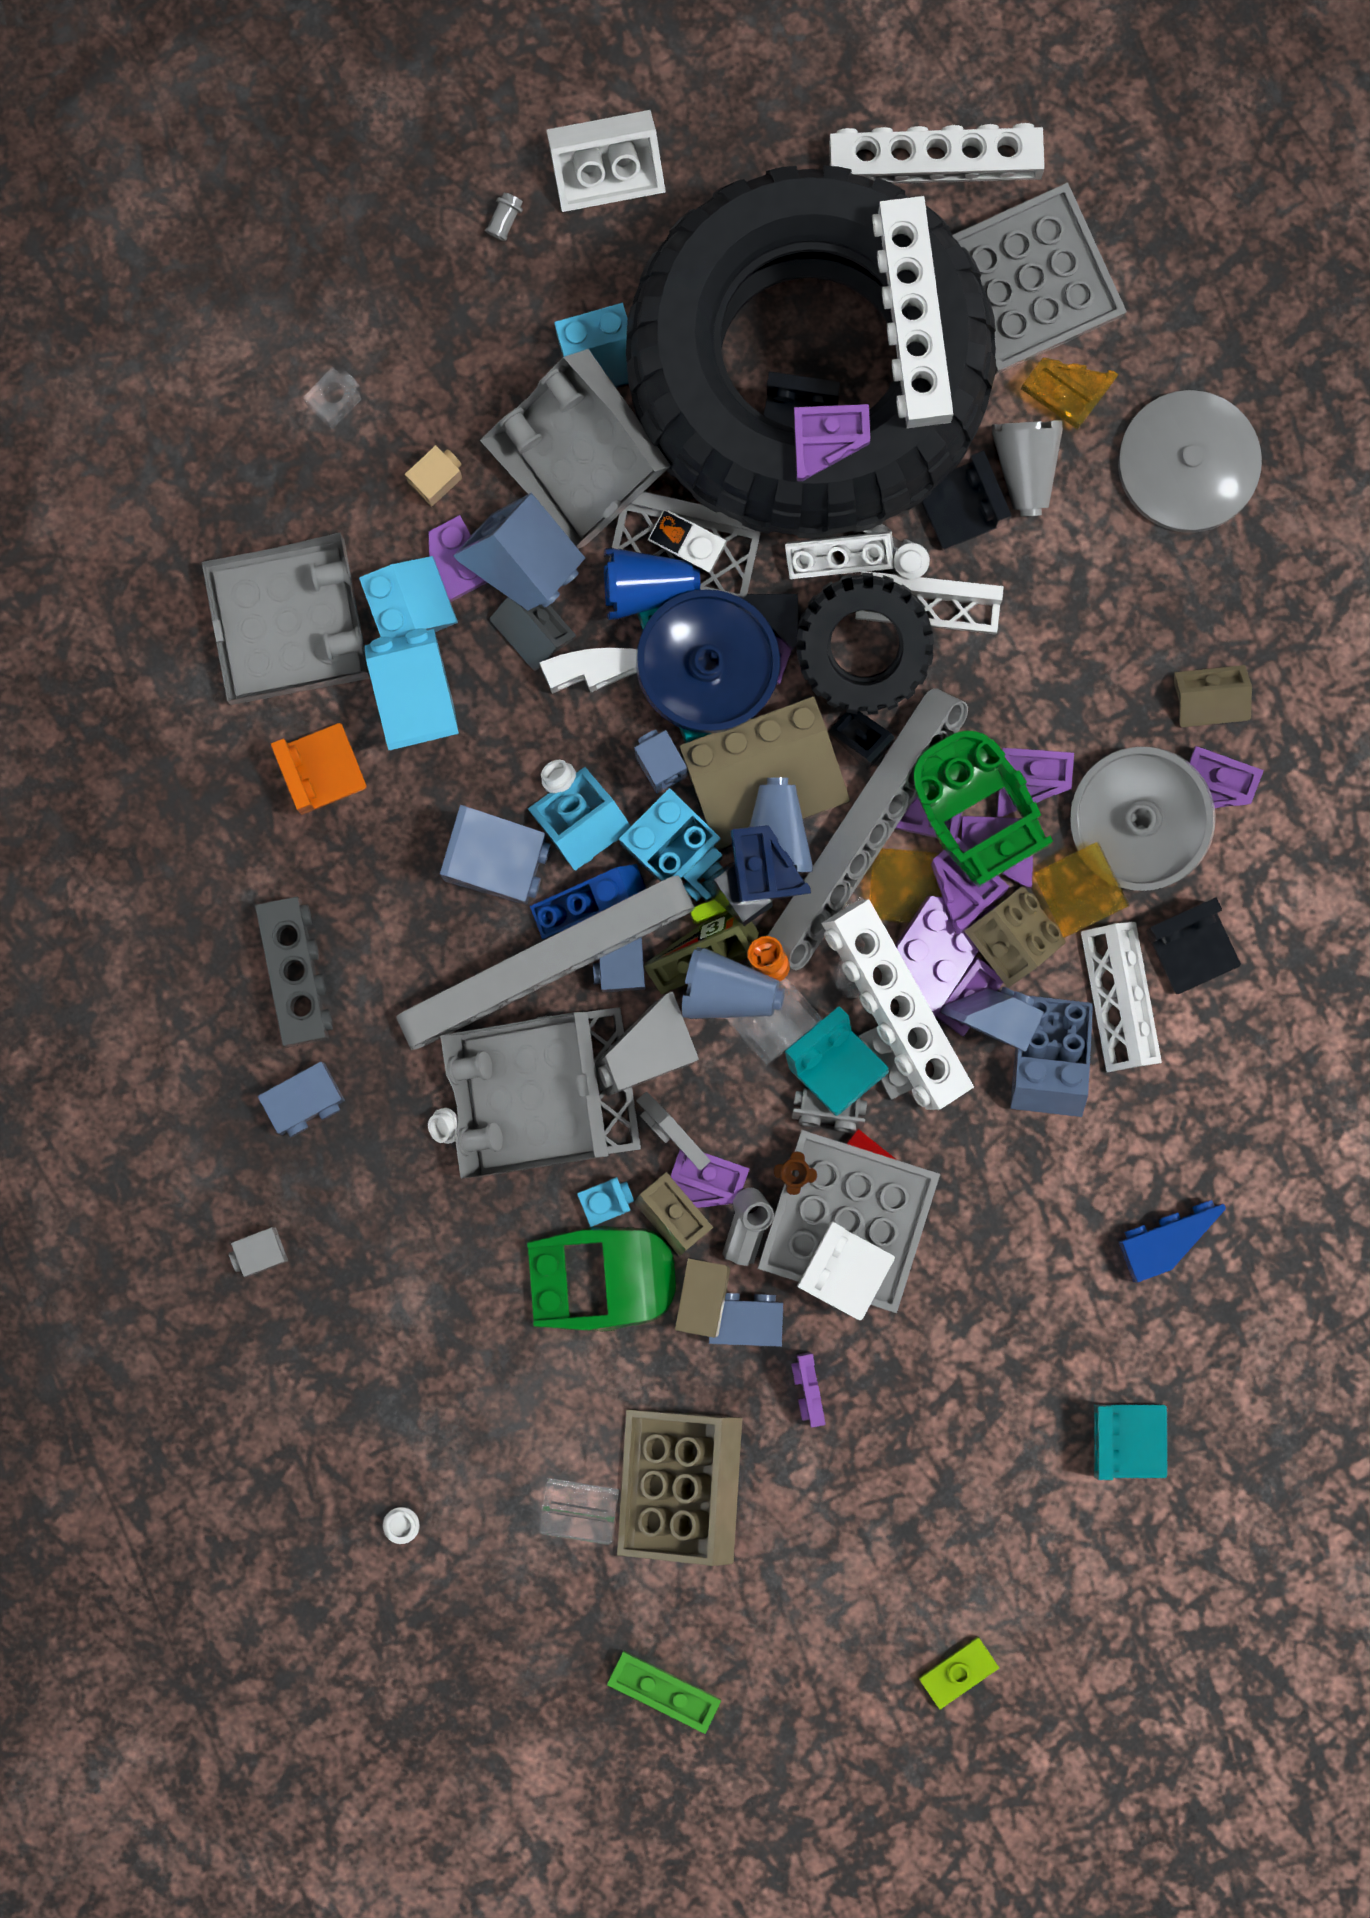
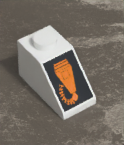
M669 510L668 512L662 511L648 538V541L710 574L727 543L721 537Z

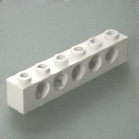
M1020 123L1014 125L1013 128L999 129L998 125L985 124L977 129L963 130L962 126L950 125L943 127L942 130L928 131L927 127L915 126L908 128L907 131L893 132L891 128L880 127L866 133H858L856 129L845 128L838 130L837 133L830 134V166L848 168L852 170V174L864 176L874 181L878 177L893 184L1040 180L1044 172L1043 127L1034 128L1033 124ZM1002 145H1008L1015 150L1016 154L1011 157H1004L998 152L997 148ZM967 146H973L979 150L980 155L976 158H969L964 155L962 149ZM932 147H938L944 151L945 156L941 159H933L927 154V150ZM902 148L909 152L910 157L906 160H898L893 157L891 152ZM867 149L873 152L875 157L870 161H862L857 157L856 153Z
M924 196L880 201L878 214L872 215L874 236H881L883 250L877 251L879 272H886L888 286L882 287L884 309H891L893 321L887 323V335L889 345H896L897 359H892V373L894 382L901 381L902 395L896 396L899 418L905 417L907 428L951 423L953 407ZM898 234H905L911 239L912 243L907 247H899L894 244L892 238ZM902 270H910L916 275L917 279L913 283L906 284L898 279L897 274ZM907 306H915L921 311L922 316L916 320H909L904 317L902 310ZM912 342H919L925 346L927 352L922 356H913L906 347ZM923 378L929 381L932 388L928 392L919 393L913 389L911 383L915 379Z
M869 899L856 901L822 922L821 924L826 931L824 937L828 945L834 951H837L841 957L844 974L851 982H855L861 993L859 998L862 1006L868 1013L874 1016L878 1023V1034L884 1043L892 1048L896 1056L894 1059L899 1071L910 1080L913 1086L912 1094L917 1103L925 1107L926 1110H940L974 1088ZM858 935L862 937L865 943L862 953H859L855 947V940ZM875 967H878L882 973V980L879 985L873 979ZM893 998L898 1001L900 1007L896 1016L890 1009ZM911 1029L917 1036V1042L914 1047L908 1042V1034ZM928 1061H931L934 1066V1074L931 1078L927 1076L925 1071Z

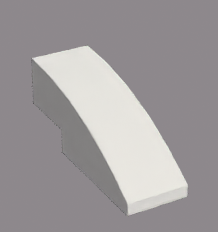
M608 647L584 649L561 654L539 663L552 694L583 680L586 681L591 693L637 673V649Z

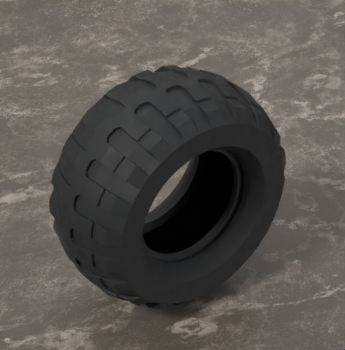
M823 165V169L797 170V166H787L767 170L765 175L747 182L745 179H740L714 192L713 197L696 210H689L669 230L666 240L649 258L639 279L640 283L634 296L633 304L630 307L626 333L628 384L636 417L643 425L653 445L658 446L671 466L667 471L672 477H676L693 494V497L705 507L716 513L721 512L730 518L738 520L742 523V526L768 534L770 532L797 535L798 538L818 539L827 538V535L848 531L857 533L883 524V521L904 510H910L921 503L949 473L953 472L966 454L986 412L996 370V328L993 309L982 286L981 274L976 262L968 250L961 247L952 236L948 224L928 206H926V214L953 407L951 423L907 428L905 417L899 418L896 396L902 395L901 381L894 382L893 380L884 396L869 409L870 444L806 480L797 481L795 427L773 421L756 411L739 394L728 376L721 351L731 322L743 306L754 296L784 281L817 278L840 283L858 292L871 302L880 312L886 323L893 322L891 309H884L882 287L888 286L886 272H879L877 251L883 250L881 236H874L872 215L878 214L880 201L908 197L905 195V190L881 178L876 177L874 181L864 176L852 174L851 169L839 166ZM898 234L892 238L894 244L899 247H907L912 243L911 239L905 234ZM902 270L897 274L898 279L906 284L913 283L917 279L916 275L910 270ZM907 306L902 310L904 317L909 320H916L922 316L921 311L915 306ZM912 342L906 347L913 356H922L927 352L925 346L919 342ZM923 378L915 379L911 383L913 389L919 393L928 392L932 388L929 381Z

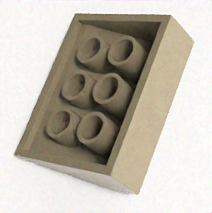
M814 696L750 719L734 729L712 733L679 745L681 757L687 766V773L705 822L721 838L714 845L717 850L732 846L731 830L750 827L759 785H767V778H788V785H796L803 819L850 802L826 726Z
M626 1410L617 1556L708 1566L733 1564L742 1433L741 1417Z

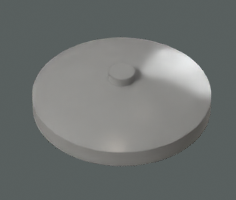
M1196 390L1168 393L1143 407L1125 431L1118 456L1121 484L1132 505L1154 524L1168 530L1183 533L1211 530L1234 518L1255 492L1262 466L1259 440L1246 416L1224 398Z
M1132 747L1111 753L1097 762L1086 773L1078 785L1072 801L1070 823L1076 848L1084 862L1094 873L1115 886L1129 890L1146 891L1172 885L1189 875L1199 865L1211 845L1216 815L1210 789L1193 765L1168 750L1155 747Z

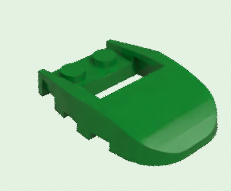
M961 731L933 745L920 756L914 770V787L921 806L942 848L973 883L980 888L1000 874L1049 847L1053 840L1051 835L1048 837L1044 835L1038 821L1041 813L1036 801L1033 802L1025 785L1027 781L1020 770L1016 771L1008 762L1004 751L993 739H990L983 733ZM1004 788L1023 818L963 853L945 825V822Z
M593 1226L527 1242L533 1325L535 1328L546 1327L600 1332L615 1331V1329L652 1322L663 1316L673 1303L676 1293L673 1254L665 1239L654 1231L634 1227ZM602 1242L608 1315L570 1318L565 1245Z

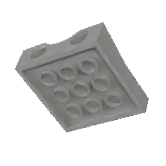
M1068 183L952 235L961 247L968 250L976 262L981 274L982 286L986 292L987 299L991 302L996 328L995 375L1115 321L1127 313Z
M589 349L563 357L539 381L537 388L517 408L504 416L480 440L528 494L532 492L578 549L586 546L671 466L658 446L653 445L643 425Z
M341 533L272 549L202 562L226 698L230 705L370 679L347 551Z
M572 1012L512 1024L440 1035L446 1076L453 1088L457 1104L458 1126L455 1142L461 1179L608 1156L587 1012Z
M801 1130L794 1152L798 1151L804 1154L805 1162L808 1166L817 1171V1179L813 1183L808 1182L801 1187V1191L797 1195L787 1193L784 1183L774 1214V1220L771 1223L757 1269L799 1282L830 1223L834 1222L895 1257L871 1305L897 1313L940 1174ZM793 1170L792 1175L794 1177H797L799 1175V1171Z

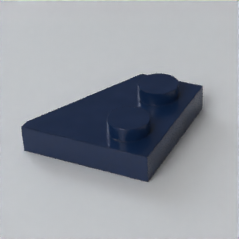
M769 825L731 830L740 903L811 894L810 886L807 882H804L794 867V862L788 853L782 849L778 843V838Z

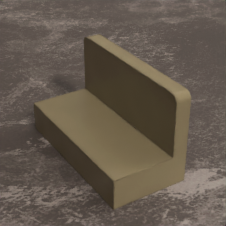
M1245 665L1174 672V685L1179 698V723L1181 727L1248 721L1251 719L1252 684Z
M667 1172L634 1200L635 1205L678 1256H681L713 1228Z
M688 1258L675 1327L676 1331L713 1338L718 1337L730 1274L729 1266Z

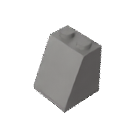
M673 992L656 1000L595 1062L598 1088L600 1091L605 1089L607 1096L681 1069L699 1060Z

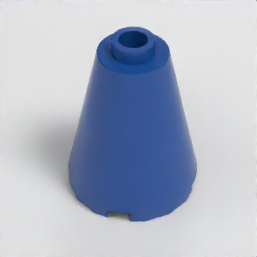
M616 548L604 549V557L611 556V562L604 566L606 606H613L614 612L607 613L609 620H616L655 609L680 594L700 590L699 569H693L692 563L688 561Z

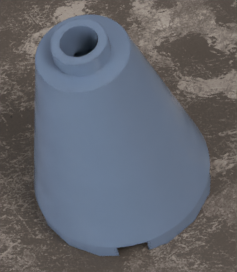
M767 778V785H759L750 827L769 825L778 838V843L782 849L788 853L794 862L793 865L798 872H812L813 864L796 785H788V778Z
M697 947V950L694 949L686 975L685 984H688L687 996L683 995L682 1016L689 1019L773 1016L775 1010L781 1011L785 989L779 988V980L711 950Z

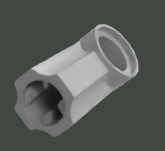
M755 1188L741 1190L733 1200L735 1214L722 1255L725 1259L738 1265L748 1266L749 1264H754L764 1230L774 1220L772 1207L763 1194ZM759 1206L755 1212L748 1214L750 1209Z

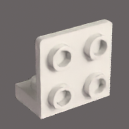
M831 1222L797 1287L848 1315L862 1320L895 1257L845 1230L842 1226Z

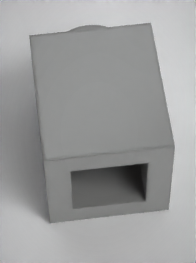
M274 1227L231 1243L234 1250L229 1252L231 1263L236 1273L242 1271L243 1277H249L288 1262L279 1234Z

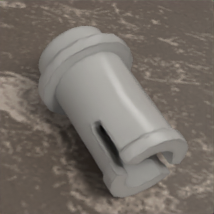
M504 192L501 198L497 197L496 202L498 206L488 227L485 229L486 233L502 241H506L517 213H522L523 211L521 208L523 201Z

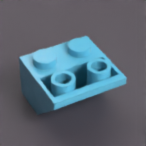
M669 788L619 838V841L648 872L661 882L676 875L682 878L721 838Z

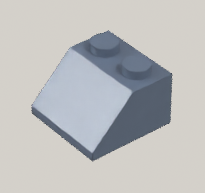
M1002 987L1001 992L987 988L944 1005L940 1013L1025 1052L1044 1014L1043 1011L1033 1007L1034 999L1006 987Z

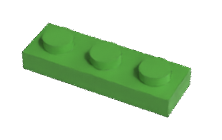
M624 1650L607 1683L608 1686L706 1734L721 1703L720 1698Z

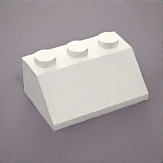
M651 110L547 129L562 212L666 192Z

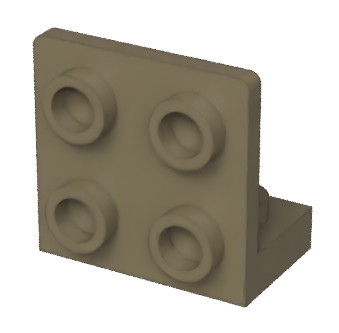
M1021 886L993 910L965 930V933L1007 988L1040 966L1066 943L1059 927L1050 921L1041 909L1037 898L1029 893L1024 886Z

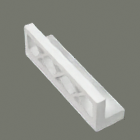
M861 571L860 575L862 573H873V576L878 577L885 575L893 578L894 582L909 588L912 594L920 600L926 613L928 612L933 618H929L932 628L997 634L1004 586L923 577L907 579L901 575ZM923 598L934 599V601L928 605ZM942 600L951 601L959 613L950 620H941L932 608ZM959 602L970 604L963 608ZM977 604L992 606L990 625L975 623L967 612ZM864 610L856 611L855 619L892 623L880 613L866 612ZM963 616L967 622H959L957 620Z
M1136 922L1115 923L1081 931L1106 1072L1162 1063ZM1106 934L1108 949L1103 957L1096 951L1094 937ZM1106 970L1113 974L1115 983L1110 992L1102 984V976ZM1112 1005L1120 1010L1121 1020L1117 1027L1109 1022L1108 1012ZM1119 1040L1126 1045L1129 1061L1117 1063L1114 1048Z

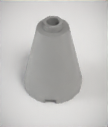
M1062 420L992 425V435L1013 510L1020 509L1021 516L1042 515V508H1049L1063 431Z

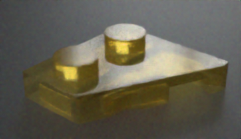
M1043 357L1025 380L1021 390L1078 430L1119 374L1108 370L1107 373L1086 370L1087 366L1075 363L1067 365L1059 360Z

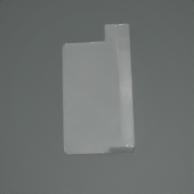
M548 1478L539 1532L544 1535L606 1545L611 1544L620 1489Z

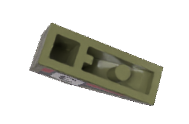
M726 911L708 919L644 963V968L662 995L685 985L689 962L694 949L697 950V947L706 948L739 962L748 958L747 951L754 940L758 939L759 932L752 921L743 926Z

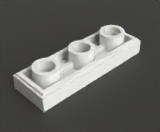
M892 531L793 541L785 544L790 579L895 568ZM835 551L842 552L845 556V560H837L835 557Z

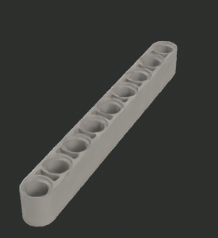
M935 688L928 691L813 865V871L809 872L804 879V882H807L811 888V894L793 896L768 936L776 938L781 943L790 962L791 969L799 970L803 968L812 957L826 932L821 923L844 908L917 796L914 787V770L918 759L927 749L960 730L968 714L966 702Z
M672 876L397 1015L396 1019L410 1049L422 1048L440 1039V1035L450 1034L689 914L695 908L680 876Z

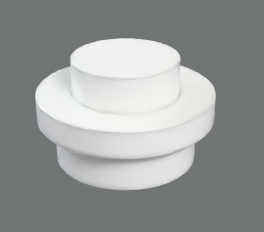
M917 543L904 544L896 551L894 556L896 571L907 579L921 577L926 573L930 565V557L927 550Z
M564 760L551 761L541 772L542 785L549 793L564 792L574 782L576 771L571 764L566 763Z
M441 1108L435 1111L428 1121L430 1135L439 1143L450 1144L455 1142L458 1116L449 1108Z
M398 1507L391 1510L383 1521V1530L386 1537L396 1544H405L412 1541L420 1528L417 1515L406 1507Z

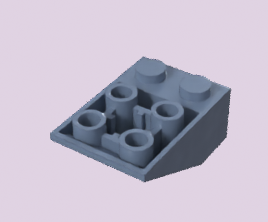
M1028 996L1035 1000L1033 1007L1043 1011L1044 1014L1026 1052L1018 1048L1015 1049L1010 1109L1082 1117L1089 1091L1093 1003Z

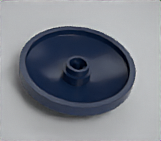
M710 589L695 590L670 599L651 616L638 642L636 671L640 687L646 699L667 721L692 732L720 733L743 725L755 717L766 705L778 681L780 652L771 626L753 605L728 592Z

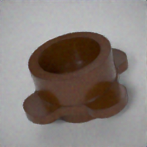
M798 1151L793 1152L790 1159L784 1164H777L774 1168L775 1177L782 1179L786 1185V1191L790 1195L799 1194L801 1187L808 1182L813 1183L817 1179V1171L808 1166L805 1162L804 1154ZM793 1170L799 1171V1175L797 1177H794L792 1175Z

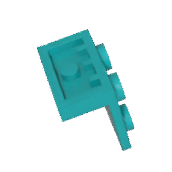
M840 1006L785 1051L789 1070L835 1116L841 1114L889 1073L888 1066L851 1031L849 1015Z
M1094 1404V1478L1098 1480H1113V1478H1166L1167 1407L1165 1405Z

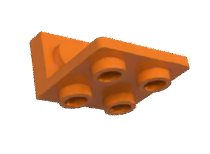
M341 723L287 743L284 738L271 743L296 809L301 815L367 788Z

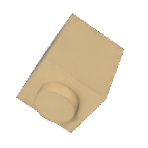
M435 445L405 473L407 482L432 507L462 479L461 471L458 469L462 464L450 450L447 449L442 452Z

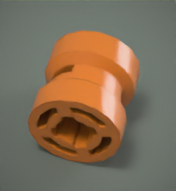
M763 936L750 944L747 953L754 970L777 979L779 982L788 975L790 962L781 943L776 938Z

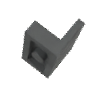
M507 597L490 617L493 625L534 671L541 668L539 662L549 659L553 653L570 644L577 636L550 605L545 608L542 605H538L527 611Z

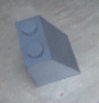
M532 492L492 513L453 555L458 562L527 611L538 605H542L545 608L553 603L560 596L558 589L570 583L579 574L576 568L585 559L584 555Z
M460 805L440 875L445 882L527 905L529 897L535 899L537 896L541 878L535 876L539 863L546 864L551 844L546 843L547 836L544 832Z

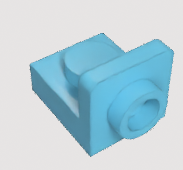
M714 846L682 877L686 882L684 887L687 893L696 902L700 898L705 902L711 900V894L699 881L702 878L707 880L722 868L718 862L723 859V855Z
M618 1177L577 1193L590 1227L630 1212L628 1204L634 1202L627 1181L620 1184Z

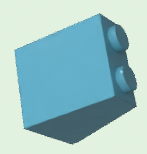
M418 628L407 632L405 636L394 639L380 637L373 640L369 645L364 646L366 662L388 751L459 734L454 703L434 629Z

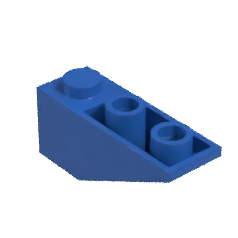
M637 864L620 866L530 906V909L543 940L645 890L646 887Z
M1209 1200L1193 1206L1194 1214L1181 1218L1179 1212L1158 1219L1159 1227L1147 1231L1145 1225L1124 1232L1126 1239L1118 1241L1133 1282L1138 1283L1172 1270L1225 1211V1205H1214L1213 1200Z

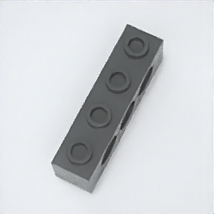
M298 896L255 905L283 1046L289 1048L328 1040V1031L333 1030L330 1010H323L321 996L326 995L323 975H316L314 961L319 960V952L316 940H309L307 926L312 925L309 905H302V900ZM288 927L295 928L298 932L297 941L291 946H283L280 942L281 932ZM295 962L302 963L305 968L304 976L298 981H290L287 977L288 967ZM301 997H308L312 1003L311 1011L306 1016H297L294 1012V1003Z

